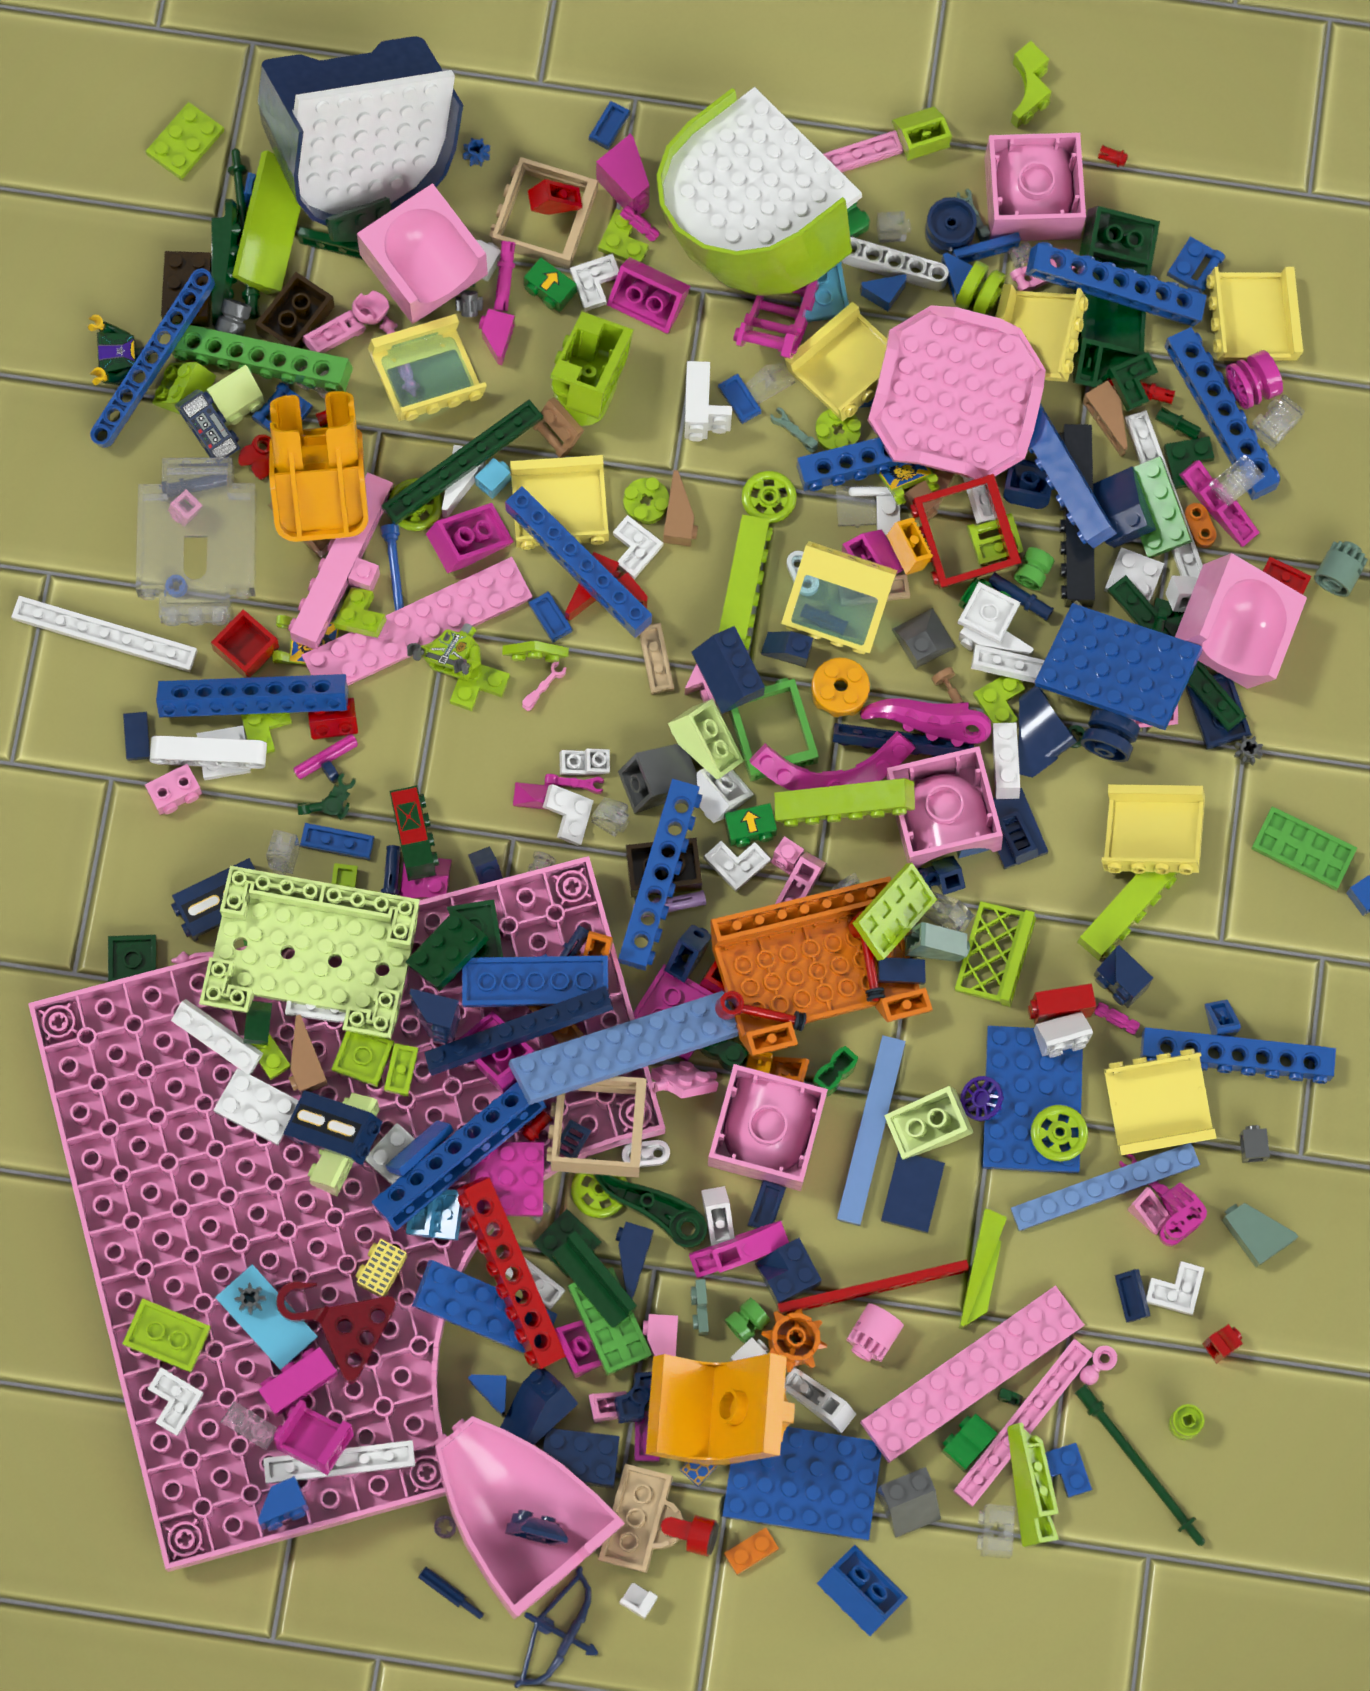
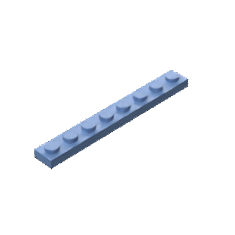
M1188 1143L1011 1207L1010 1210L1018 1231H1022L1198 1167L1200 1163L1192 1143Z

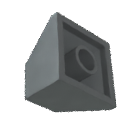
M933 608L892 629L914 669L956 648Z

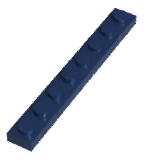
M606 986L428 1050L424 1052L428 1070L433 1076L614 1010L609 990Z

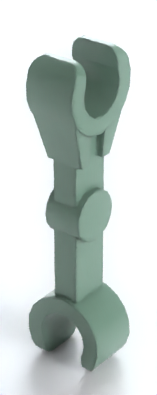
M965 189L967 198H962L960 193L957 192L956 198L965 200L976 213V229L980 241L988 240L990 231L983 224L979 212L973 205L971 191Z
M778 407L776 409L777 413L782 416L781 418H775L772 414L770 415V420L773 424L786 428L792 436H795L803 443L810 453L818 449V442L813 437H808L797 425H794L782 408Z

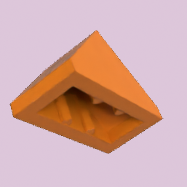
M589 931L583 956H608L609 959L613 946V937Z
M773 1057L769 1074L804 1083L810 1060L806 1058Z

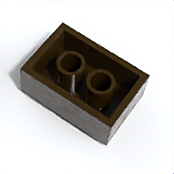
M165 251L161 306L162 320L195 270L206 269L212 275L211 252ZM202 276L198 279L199 286H204L208 283L207 276ZM211 293L190 325L210 327ZM188 296L185 300V304H194L196 296ZM176 315L173 318V324L183 321V315Z
M295 272L255 323L257 335L268 342L303 349L305 346L302 341L304 335L320 327L335 307L334 298L331 294Z
M697 837L686 838L689 839L686 853L681 852L679 861L683 862L680 874H674L672 883L676 884L674 893L702 890ZM653 842L626 845L631 898L637 897ZM665 848L661 852L666 858H670L675 854L671 848ZM659 870L655 873V877L658 880H665L668 874L663 870ZM651 893V894H649V896L659 895V894H658V893Z

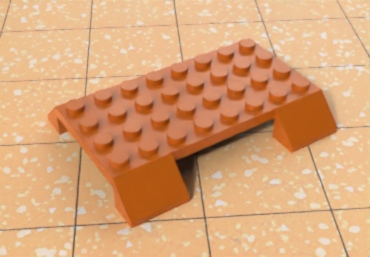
M890 876L710 920L712 950L725 992H738L743 997L744 1004L794 1015L795 1011H799V1013L805 1012L806 1023L874 1006L886 1022L933 1010L926 988L920 989L918 984L878 982L879 988H884L883 995L886 998L880 999L879 1002H868L866 1000L868 997H866L865 991L869 990V983L861 939L854 938L850 934L848 926L850 920L859 912L864 911L891 881ZM904 938L886 958L910 959V956H905ZM873 954L877 974V959ZM728 1001L731 1010H734L733 1003ZM744 1013L734 1017L737 1023L736 1027L739 1038L751 1056L798 1045L791 1021L783 1023Z

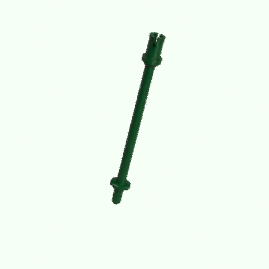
M234 148L231 151L233 166H230L227 170L229 175L234 176L241 240L247 216L243 175L248 172V168L241 164L240 150ZM245 283L246 289L242 292V299L245 300V304L252 306L251 317L249 318L257 319L261 316L258 302L260 291Z
M1087 1384L1077 1390L1074 1394L1087 1408V1414L1098 1418L1182 1525L1178 1528L1179 1533L1185 1529L1198 1546H1203L1205 1539L1192 1524L1196 1518L1188 1519L1104 1412L1103 1401H1099Z

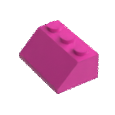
M629 257L620 267L606 305L668 334L685 303L691 286Z

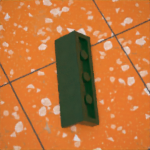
M576 1231L567 1237L564 1244L552 1252L553 1258L611 1328L616 1327L635 1312L636 1303Z

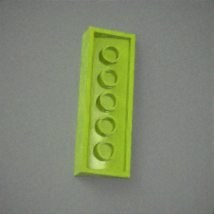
M268 150L261 153L232 277L266 295L282 290L301 209L286 181L275 154Z

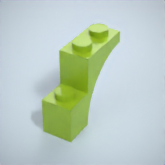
M1032 41L1016 52L1013 59V65L1022 77L1025 90L1021 104L1012 113L1011 123L1016 128L1022 123L1024 125L1029 123L1034 117V113L1038 110H1044L1050 104L1052 91L1040 80L1048 71L1049 58Z

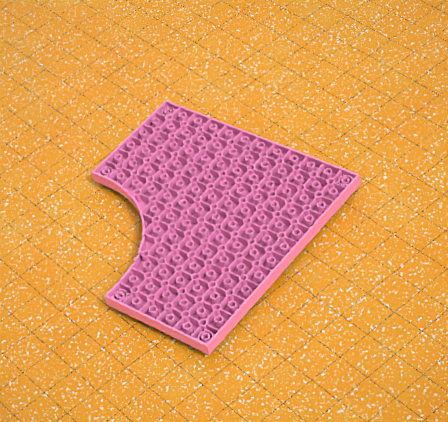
M589 856L420 900L417 928L411 955L449 916L448 906L492 899L495 901L503 957H540L544 954H547L548 957L560 956L564 949L562 946L565 942L568 943L578 925L588 931L612 937ZM578 941L575 942L567 956L570 955L571 951L573 950ZM586 941L580 949L581 954L579 956L584 954ZM614 943L608 959V990L614 1010L575 1023L584 1035L635 1019ZM247 946L237 948L236 950H244ZM285 948L281 956L285 959H290L294 956L295 951L292 948ZM213 955L28 1003L165 1569L168 1572L446 1496L436 1455V1446L433 1444L443 1435L439 1415L437 1378L439 1350L445 1320L412 1307L429 1260H434L464 1273L470 1259L478 1249L476 1244L478 1239L475 1232H472L467 1224L468 1215L465 1209H462L458 1241L407 1235V1222L395 1232L371 1203L391 1184L366 1161H364L363 1165L353 1163L338 1196H335L311 1185L309 1181V1170L312 1164H317L321 1157L318 1154L320 1148L305 1143L303 1145L297 1144L285 1135L277 1146L213 1111L238 1067L171 1021L181 1001L187 999L244 1039L246 1013L199 1004L209 958H213ZM334 956L330 958L328 964L334 968L339 967L342 959ZM380 965L377 967L376 973L379 976H385L389 973L390 969L386 965ZM408 967L398 1019L390 1040L397 1044L417 1047L419 1049L409 1095L403 1096L384 1092L393 1048L378 1087L331 1070L346 1033L343 1030L344 1023L302 1018L328 1083V1086L311 1093L343 1103L346 1097L350 1098L352 1093L377 1099L380 1110L376 1117L382 1121V1125L370 1151L396 1123L415 1139L436 1120L451 1124L454 1133L491 1104L494 1099L502 1095V1093L472 1061L433 1076L430 1074L424 1052L442 1045L434 1043L433 1039L429 1038L413 1011L410 989L459 1001L461 1018L454 1041L462 1037L492 1011L504 1022H508L532 1013L527 1006L463 1007L462 969L439 992L418 973ZM255 996L253 1001L272 1003L269 1034L291 1065L296 1017L285 1015L287 1002ZM550 1033L526 1041L535 1052L559 1044ZM258 1062L253 1073L250 1074L297 1100L301 1097L299 1090L294 1091L290 1083L289 1077L293 1076L291 1068L270 1080ZM648 1066L619 1075L620 1077L647 1078L642 1140L665 1134V1125L656 1093L651 1090L652 1079ZM581 1090L565 1093L562 1132L570 1119L592 1131L577 1158L584 1159L588 1156L632 1143L635 1095ZM557 1096L543 1100L546 1108L542 1111L551 1116V1103H556ZM551 1117L552 1121L538 1135L540 1138L533 1141L544 1143V1181L558 1172L551 1171V1164L546 1162L547 1147H552L553 1140L548 1139L549 1125H554L555 1117ZM531 1119V1120H530L527 1124H525V1125L528 1126L533 1119ZM522 1127L505 1142L531 1141L522 1134L524 1131ZM573 1128L570 1130V1133L580 1138L584 1135ZM451 1133V1134H450L445 1140H443L439 1145H441L444 1141H446L449 1137H451V1136L453 1135V1133ZM566 1137V1141L575 1146L578 1145V1142ZM564 1145L561 1146V1149L570 1154L574 1152V1150ZM470 1171L446 1190H457L470 1183ZM492 1223L487 1225V1234L494 1227ZM380 1239L407 1252L408 1257L386 1295L394 1298L396 1303L395 1311L358 1380L353 1384H348L344 1381L324 1332L315 1321L304 1322L318 1338L292 1362L296 1364L303 1359L302 1354L313 1347L316 1350L320 1347L336 1369L337 1376L302 1400L305 1401L307 1408L338 1424H341L344 1420L352 1425L354 1436L346 1448L413 1440L415 1466L298 1480L309 1506V1510L305 1511L306 1515L295 1521H292L291 1518L282 1521L283 1526L275 1530H263L259 1525L258 1518L271 1486L278 1484H266L263 1458L287 1455L277 1450L274 1434L276 1429L287 1420L290 1408L278 1417L272 1412L258 1389L262 1387L260 1384L270 1376L276 1378L282 1371L215 1297L253 1264L278 1293L284 1285L290 1282L317 1283V1287L302 1291L295 1290L286 1296L285 1301L296 1313L326 1306L334 1307L380 1298L359 1287L356 1274L361 1265L366 1266L370 1257L367 1255L374 1243L378 1244ZM142 1298L211 1326L192 1373L122 1344ZM379 1310L371 1315V1319L376 1323L382 1322L386 1317L384 1312ZM342 1321L338 1324L337 1328L341 1333H348L352 1325L348 1321ZM365 1332L361 1334L359 1340L362 1344L368 1345L373 1342L374 1337L371 1333ZM353 1354L348 1358L349 1365L353 1367L359 1366L362 1362V1358L357 1354ZM160 1368L165 1369L204 1393L178 1436L156 1424L168 1401L149 1391L148 1387Z

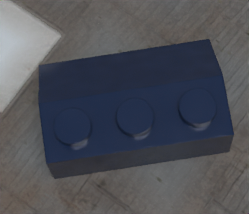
M735 626L711 636L691 652L721 714L764 696L765 686Z
M410 989L413 1011L429 1038L433 1039L434 1043L440 1045L453 1042L461 1018L459 1001Z

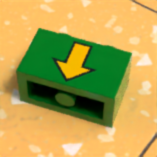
M540 258L524 276L525 290L532 296L537 295L548 308L556 309L558 312H561L577 293V284L543 258Z
M771 803L724 813V823L730 846L745 847L751 841L756 840L767 842L777 835Z

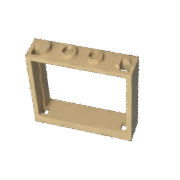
M520 157L518 164H515L514 168L512 167L510 176L513 178L511 184H506L503 197L506 198L504 204H499L496 217L499 218L496 224H492L489 237H492V243L500 249L501 241L515 242L514 253L537 260L543 258L550 264L570 269L598 191V180ZM525 174L543 180L548 179L579 187L580 191L584 192L582 197L583 208L577 211L563 254L503 236Z
M616 1076L576 1089L635 1095L630 1162L560 1157L565 1093L558 1095L556 1103H551L550 1117H555L554 1125H549L548 1139L553 1140L552 1147H547L546 1162H551V1171L639 1178L647 1078Z

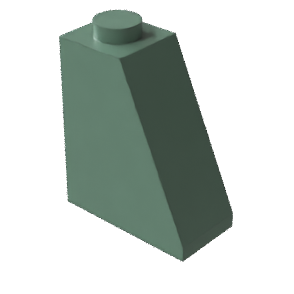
M921 922L905 935V956L959 962L969 954L970 943L967 941V933Z
M1246 1203L1239 1207L1237 1204H1234L1225 1211L1226 1216L1222 1219V1222L1256 1268L1298 1238L1295 1232Z

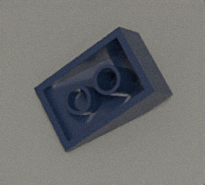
M1133 466L1093 484V494L1117 533L1106 540V544L1116 548L1156 530Z
M545 1368L536 1369L522 1382L500 1428L534 1445L575 1408L578 1402L567 1388Z

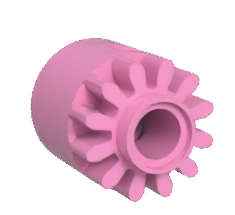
M868 1303L846 1341L853 1346L851 1351L867 1362H870L871 1359L881 1362L904 1325L886 1310Z

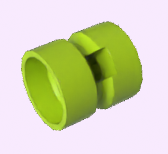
M1182 1405L1170 1416L1168 1422L1169 1430L1178 1439H1191L1203 1428L1204 1415L1195 1405Z

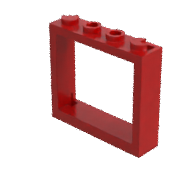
M994 474L919 496L912 500L913 504L910 505L913 518L918 519L919 530H921V534H923V538H925V542H927V546H929V550L933 554L929 562H931L934 571L930 573L934 585L938 584L939 589L1021 563ZM985 485L1008 560L946 578L923 503Z

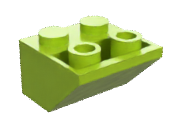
M935 106L892 120L907 161L950 147L952 135L944 116Z
M197 362L169 363V366L164 371L161 384L155 391L152 403L158 407L180 414L175 404L196 389L201 390L203 393L207 392V389L213 385L216 375Z

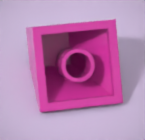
M438 858L439 865L435 866L436 876L408 881L405 864L403 863L400 896L423 900L448 893L452 859Z

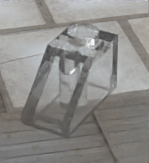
M933 892L937 901L923 916L941 927L964 933L975 915L959 899Z

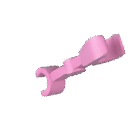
M553 662L551 674L545 681L539 684L536 691L534 690L524 698L522 707L526 711H530L535 706L540 694L547 690L549 684L555 678L565 676L566 667L561 672H556L554 669L559 665V662Z

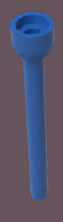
M387 524L381 526V536L387 542L395 611L404 607L396 544L398 536H400L398 524L396 526L395 524Z

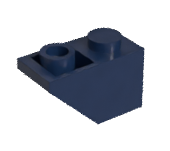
M490 846L468 854L478 885L503 879L497 859Z

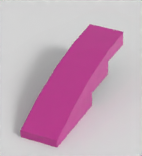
M1200 460L1195 461L1179 474L1211 516L1240 547H1244L1260 533L1234 496L1227 494L1217 478L1211 477Z

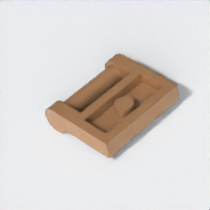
M554 397L548 400L540 412L543 415V420L532 428L542 434L556 450V455L559 458H564L572 450L584 430ZM545 423H547L552 428V430L559 436V438L564 442V444H562L556 438V436L549 430Z

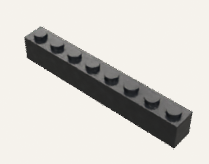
M1064 424L1062 432L1058 434L1093 492L1092 425ZM1059 503V511H1063V519H1060L1059 532L1064 533V541H1060V555H1064V563L1060 564V577H1064V585H1061L1060 597L1065 599V607H1071L1072 603L1083 607H1093L1095 602L1094 549L1088 543H1082L1077 535V532L1080 531L1078 526L1071 524L1066 516L1069 513L1067 507L1063 508Z

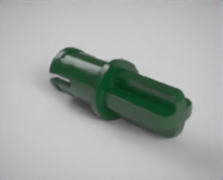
M1163 406L1156 416L1157 421L1173 428L1174 432L1178 430L1193 439H1196L1201 432L1199 426L1183 419V415L1179 416Z

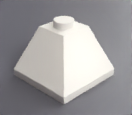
M705 768L697 773V786H700L699 794L703 795L700 808L713 823L724 819V813L735 811L754 795L733 769L719 779L713 777Z

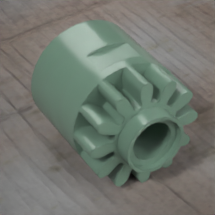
M1334 541L1315 573L1314 580L1324 590L1337 596L1347 597L1359 579L1368 559L1364 557L1365 554L1362 553V549L1356 544L1348 541H1339L1338 543Z

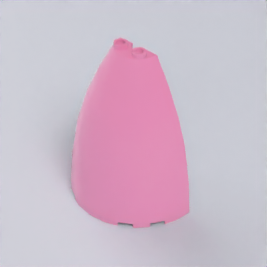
M472 1416L466 1422L464 1419H461L451 1428L454 1431L451 1435L447 1437L444 1433L433 1444L436 1446L435 1450L441 1479L449 1507L463 1542L492 1591L511 1617L515 1619L565 1578L625 1523L593 1490L563 1464L533 1444L504 1429ZM518 1510L533 1512L532 1517L541 1519V1516H549L555 1518V1523L560 1525L559 1527L568 1537V1542L547 1545L505 1534L507 1524L511 1522L512 1514L518 1513Z

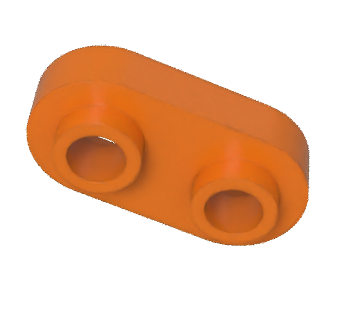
M1200 503L1188 505L1184 515L1195 545L1200 548L1212 546L1216 539V530L1207 509ZM1198 511L1200 516L1196 517L1192 512ZM1201 532H1207L1209 536L1203 537Z

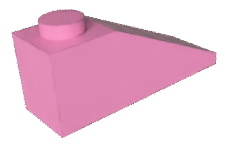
M805 852L800 856L775 904L809 896L827 863Z
M649 1314L648 1321L643 1320V1335H647V1343L653 1356L662 1354L676 1356L678 1316Z

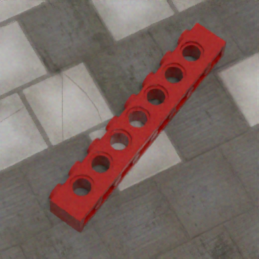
M480 1177L458 1188V1203L462 1209H465L468 1215L467 1224L477 1236V1247L481 1254H484L488 1262L486 1263L487 1271L495 1278L497 1286H495L496 1292L501 1299H504L507 1307L505 1308L506 1315L515 1325V1336L518 1342L524 1346L526 1351L524 1357L527 1363L533 1368L542 1369L566 1357L490 1177ZM480 1200L484 1203V1210L481 1213L477 1210V1204ZM489 1223H492L494 1231L489 1236L486 1228ZM499 1245L503 1247V1255L500 1258L496 1255V1249ZM508 1268H511L513 1271V1276L510 1280L506 1278ZM518 1290L522 1292L520 1302H517L515 1299V1294ZM530 1312L532 1320L527 1325L525 1323V1316ZM537 1335H540L541 1344L536 1347L534 1339Z

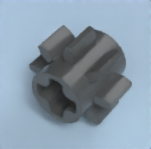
M462 291L460 293L461 297H456V311H461V316L463 317L478 316V311L483 310V297H478L477 291Z
M1243 736L1241 739L1242 744L1236 742L1234 745L1238 749L1234 754V758L1239 757L1241 765L1245 762H1250L1253 766L1255 758L1261 759L1263 755L1261 752H1258L1263 744H1258L1255 741V736L1252 739H1247L1246 736ZM1245 747H1246L1248 750H1252V751H1253L1252 754H1250L1249 751H1244Z
M251 1283L244 1290L239 1287L241 1295L234 1298L235 1302H242L239 1311L242 1312L246 1308L250 1315L253 1314L255 1309L262 1311L260 1303L261 1301H266L265 1296H259L262 1288L257 1287L255 1290L252 1288ZM247 1295L251 1297L254 1295L256 1301L254 1303L248 1302L246 1304L247 1300L245 1297Z

